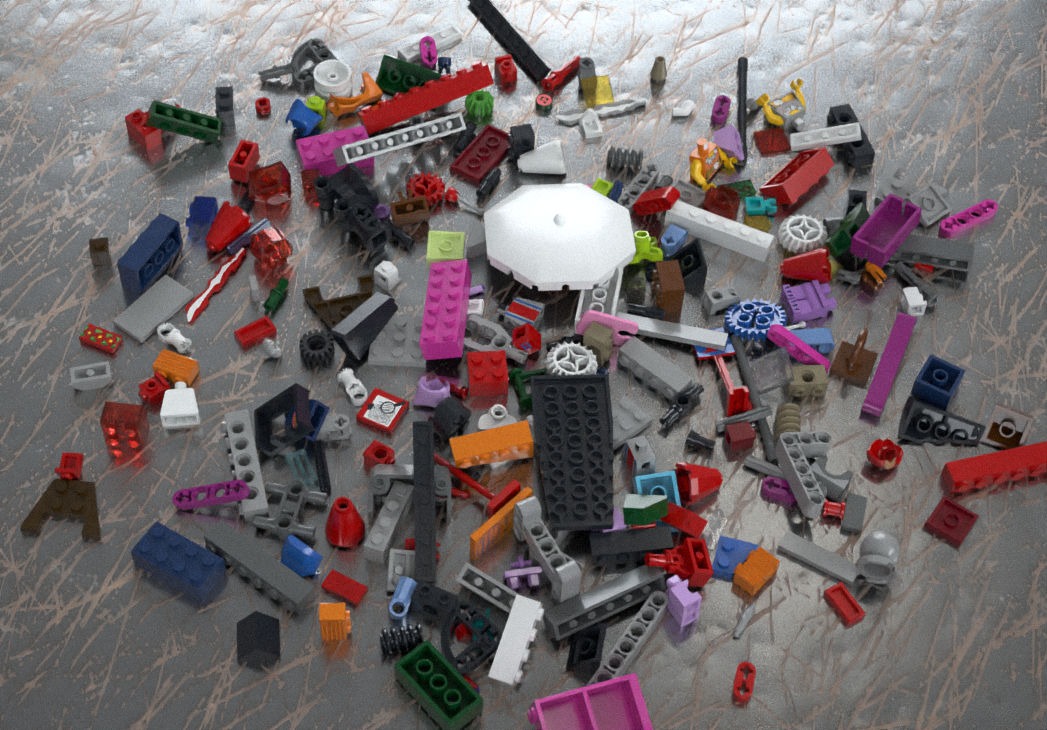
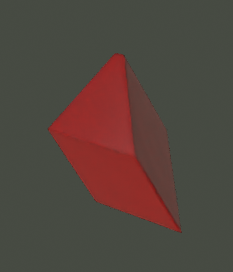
M463 624L454 629L457 641L473 637V634Z

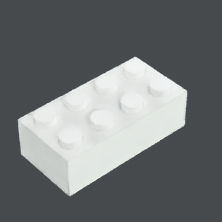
M624 268L620 271L615 270L614 275L600 287L594 284L593 289H581L575 317L574 334H578L576 332V325L588 310L616 316Z

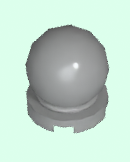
M884 531L872 532L864 538L860 545V558L856 564L857 575L865 576V581L874 584H886V580L891 579L895 581L898 575L897 563L901 556L900 545L892 534Z

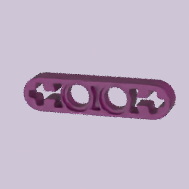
M233 480L181 489L173 495L172 502L178 509L188 510L241 501L248 497L250 488L243 480ZM219 490H225L223 496L216 497ZM206 493L203 500H197L199 494Z

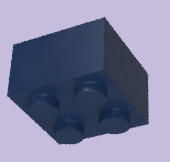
M930 354L915 379L910 394L946 410L958 390L966 370Z

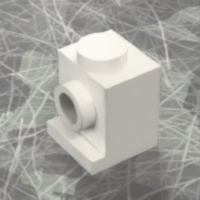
M383 260L374 269L375 284L388 292L401 281V278L398 277V269L389 261Z
M903 288L899 301L904 313L911 316L924 315L927 301H923V296L919 293L918 288Z

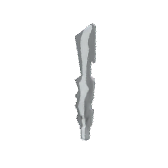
M646 99L619 100L618 103L595 105L592 110L601 118H605L608 115L616 116V114H624L626 111H633L638 106L646 105ZM579 108L557 113L555 117L571 126L579 123L585 111Z

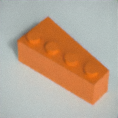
M527 420L449 439L456 468H468L475 465L534 457L533 439Z

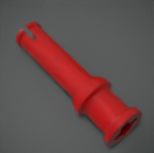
M578 55L574 56L560 69L553 70L550 76L541 80L543 89L551 92L556 85H560L564 78L579 66L581 57Z

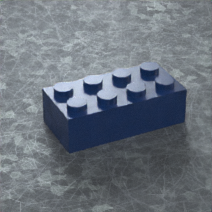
M160 213L151 221L147 229L141 232L139 238L129 246L127 252L117 261L122 287L139 295L145 291L183 246L179 221Z
M158 521L152 525L131 550L135 565L199 602L204 600L226 572L223 558Z

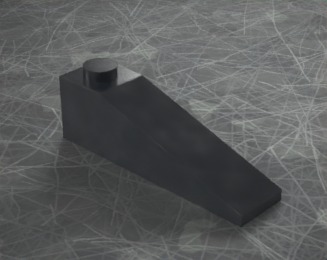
M909 396L901 414L899 437L916 443L979 444L986 426Z

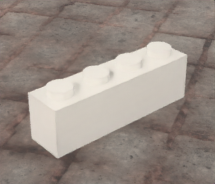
M516 595L488 677L514 687L516 682L520 683L523 675V670H521L523 661L527 662L530 655V650L528 649L530 641L534 642L538 630L535 629L537 621L542 620L545 609H542L543 605L541 602Z

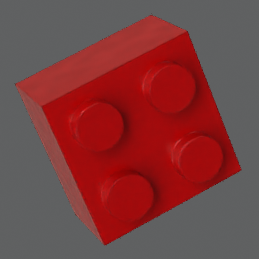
M505 350L467 352V376L470 397L508 395L509 380Z

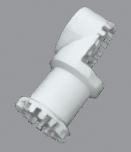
M163 323V325L158 326V339L161 342L172 344L182 354L188 350L187 348H190L191 340L182 336L181 332L173 325ZM165 330L171 331L168 336H163L161 333Z
M351 368L342 369L343 371H340L337 375L338 381L344 384L351 403L355 406H363L368 399L367 390L361 381L355 378ZM356 394L364 395L361 399L354 398Z

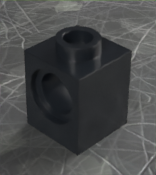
M849 189L846 199L845 217L861 202L866 208L867 191Z

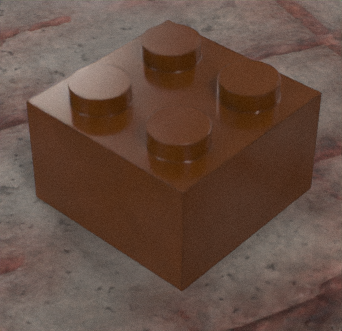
M678 260L656 262L655 270H652L653 281L650 282L651 292L655 293L654 305L664 309L665 314L681 312L685 286Z

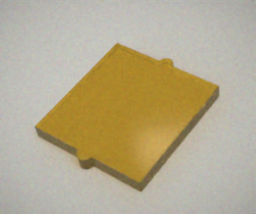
M608 74L602 76L593 75L591 78L580 80L587 109L594 108L595 105L615 103Z

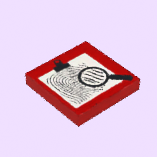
M374 388L356 415V420L391 434L408 409L409 402Z

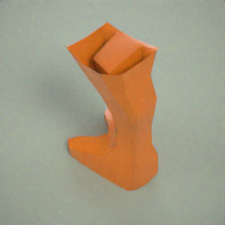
M364 71L361 75L363 83L360 85L363 93L351 98L330 94L326 109L339 117L344 113L354 112L361 105L381 99L383 92L372 77Z

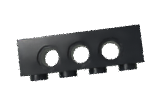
M850 104L830 107L829 115H827V122L831 127L859 122ZM861 125V140L839 143L852 168L872 165L875 151Z

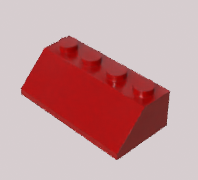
M826 147L801 151L763 184L759 190L768 197L775 198L776 202L780 205L794 204L798 201L800 195L808 192L810 186L819 182L821 176L830 172L829 169L835 164Z

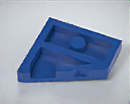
M720 535L712 566L713 574L732 578L735 575L734 570L739 563L744 564L747 561L748 554L752 550L756 551L758 549V544Z

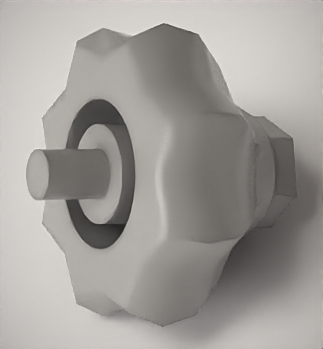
M265 338L262 343L263 351L261 355L265 359L280 357L282 351L277 346L279 342L276 341L274 343L272 340Z

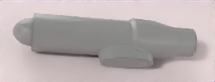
M750 603L749 607L743 609L740 613V620L733 630L735 637L741 635L752 618L757 607L755 603Z

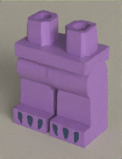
M814 280L812 283L806 282L794 287H790L789 284L782 285L780 298L792 324L819 317H827L828 311L836 309L837 306L835 297H825L831 293L828 283L819 284L818 280Z

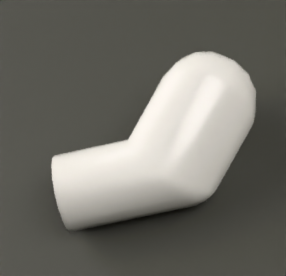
M686 100L681 108H672V116H688L694 109V102Z

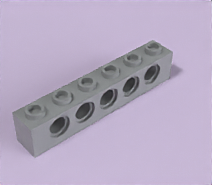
M248 409L224 413L226 421L222 422L224 433H228L229 436L225 438L227 449L232 451L231 454H228L230 466L234 465L235 470H231L233 480H243L250 488L248 497L241 500V503L238 504L240 516L244 515L245 523L254 521L256 514L269 517Z

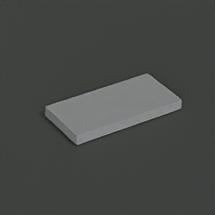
M164 275L114 319L113 323L116 327L140 343H143L157 330L158 326L163 325L190 301L194 294L169 276Z

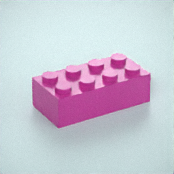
M365 126L296 140L297 156L305 179L334 174L345 168L346 165L337 167L332 150L369 139ZM374 157L354 162L353 164L358 168L374 165Z

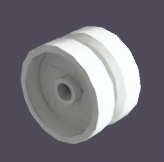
M326 60L315 67L313 73L316 96H319L320 99H325L326 103L329 101L330 94L339 97H350L352 93L351 69L346 63L339 60Z

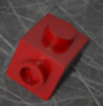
M62 452L60 466L55 468L54 472L60 479H80L84 455L82 453Z

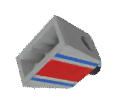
M516 297L510 306L501 302L497 313L504 315V327L512 332L513 329L529 323L536 329L544 316L545 304Z
M642 435L627 440L622 450V456L633 478L635 476L654 474L655 455L646 437Z

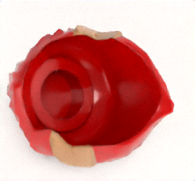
M888 438L873 441L866 451L869 462L887 470L899 465L904 454L903 449Z

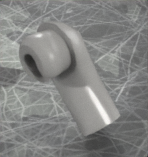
M758 95L756 98H748L746 100V107L754 111L757 110L759 105L756 103V100L762 95Z

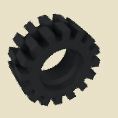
M314 329V333L310 330L308 335L305 333L303 338H300V355L307 364L310 365L312 362L313 366H316V363H319V366H321L323 361L328 363V359L331 360L333 358L334 341L328 332L324 334V330L318 332V329ZM317 344L324 346L323 349L318 351L310 349L311 346Z

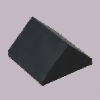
M696 238L670 256L671 261L678 260L684 286L705 284L708 265L700 239Z
M255 611L237 622L238 663L281 659L279 619Z
M602 623L573 633L566 670L594 676L601 665L607 624Z

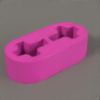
M425 36L419 44L422 65L425 68L431 69L435 67L437 62L436 45L433 38ZM425 43H427L430 46L429 50H427V46L425 45ZM428 55H429V57H430V60H432V62H429V60H427Z

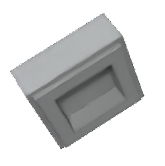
M249 276L252 301H260L256 276Z

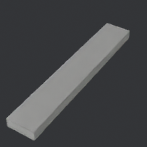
M618 312L616 316L637 323L638 331L636 334L722 351L725 350L728 340V333Z

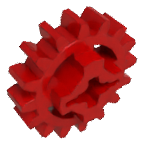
M421 172L420 176L414 174L415 178H409L406 188L407 195L408 189L412 190V198L425 195L428 206H430L431 202L437 204V199L442 200V196L445 195V183H442V178L437 179V174L431 176V172H428L427 175Z

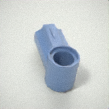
M400 577L388 607V615L391 619L398 621L405 617L411 602V595L418 582L408 577ZM400 605L404 611L397 614L393 611L392 607Z

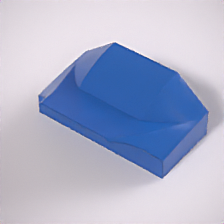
M293 535L287 536L281 551V563L300 577L314 575L323 556Z

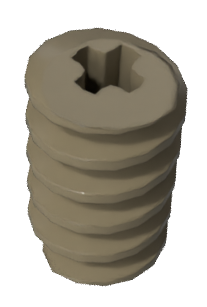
M782 404L776 409V442H778L782 433L800 432L801 408L797 404Z

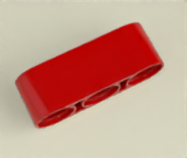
M672 186L643 192L633 204V210L641 216L670 210L680 198V192Z

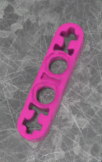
M987 199L943 220L939 227V233L944 237H952L993 217L998 209L997 202ZM971 213H977L980 217H974ZM962 219V220H964L966 223H965V224H961V223H959L957 220Z
M779 324L770 326L767 336L771 341L804 365H825L826 374L828 373L831 366L828 359Z

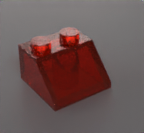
M282 161L249 172V198L251 200L271 205L291 200V174Z

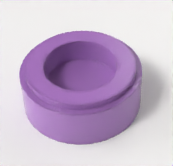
M378 205L373 209L374 215L381 222L390 219V209L387 206Z

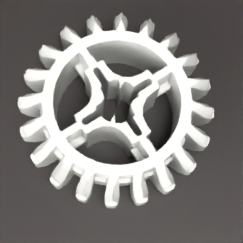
M803 213L802 216L796 214L795 216L790 215L789 218H785L780 225L778 238L783 248H788V252H794L796 255L797 253L803 254L824 247L828 232L826 227L823 226V222H818L817 218L813 219L811 215L807 217Z
M564 341L562 345L557 343L556 347H552L547 354L545 363L547 374L595 375L598 366L596 355H593L592 350H587V345L582 347L580 342L574 344L571 341L570 344H567Z

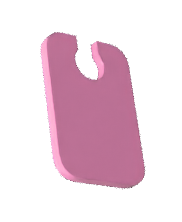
M595 310L586 311L576 325V332L584 335L591 323L595 321L613 330V344L623 346L632 338L627 335L618 334L619 331H628L634 335L638 331V324L633 321Z

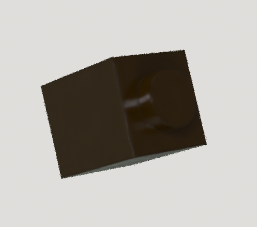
M108 237L89 239L93 267L112 265Z

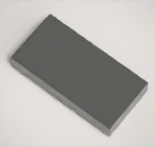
M852 493L847 494L841 525L842 530L861 534L868 497Z

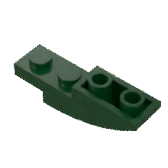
M862 202L840 222L841 226L824 242L833 257H838L848 246H851L852 237L870 217Z

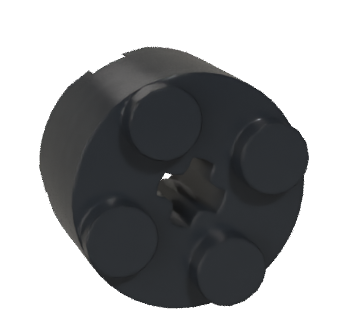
M448 396L433 410L436 412L434 417L429 416L427 420L433 421V431L444 441L450 443L449 439L455 438L457 436L456 433L460 429L464 431L469 426L470 421L468 419L472 413L454 396H451V398Z

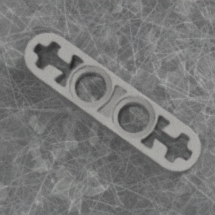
M655 163L644 165L620 196L617 203L627 208L629 213L632 212L635 201L643 192L648 191L658 178L659 166ZM641 180H643V181H646L647 184L642 185V184H639L638 182L641 181ZM630 192H637L638 195L632 196Z

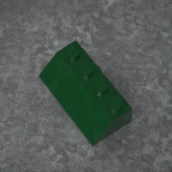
M384 54L375 83L381 90L396 94L399 92L405 94L409 92L410 88L416 86L420 88L425 86V83L430 80L437 81L441 79L440 77L445 74Z

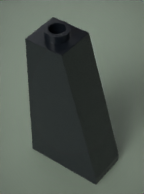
M376 292L329 332L345 355L360 360L398 310V306L394 302L395 299L390 294Z

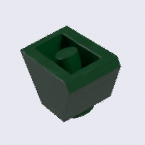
M627 494L623 506L624 525L645 526L667 516L669 513L668 496Z

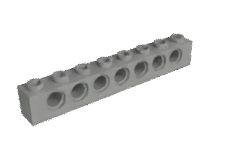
M460 112L344 145L332 151L337 167L451 135L466 130V126Z

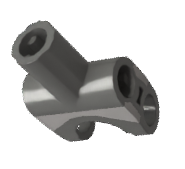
M821 455L810 468L824 497L838 502L845 493L853 472L847 470L841 475L830 474L825 469L828 458Z

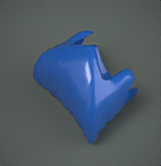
M296 99L292 103L285 122L288 123L291 120L293 128L305 129L302 135L306 136L323 120V117L308 109L300 99Z

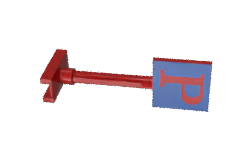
M725 326L708 329L727 333ZM729 336L724 351L693 345L698 360L713 358L727 390L725 418L746 412L749 390L747 386L734 387L722 358L723 356L735 355V350Z

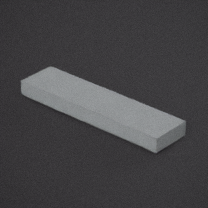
M788 530L778 545L777 549L851 586L857 577L855 563Z

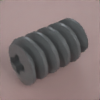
M612 144L608 150L606 166L611 161L613 167L618 162L620 168L625 163L627 169L632 164L633 169H636L639 165L641 170L644 156L643 150L640 148L637 153L635 147H633L630 152L628 146H626L623 151L621 145L616 150L615 145Z

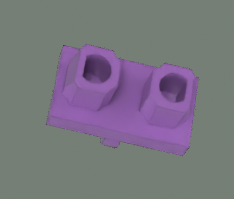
M522 555L517 556V562L510 563L511 569H518L504 571L503 580L507 581L508 588L512 590L521 589V578H527L529 588L540 586L542 567L524 568L532 566L531 560L523 561Z

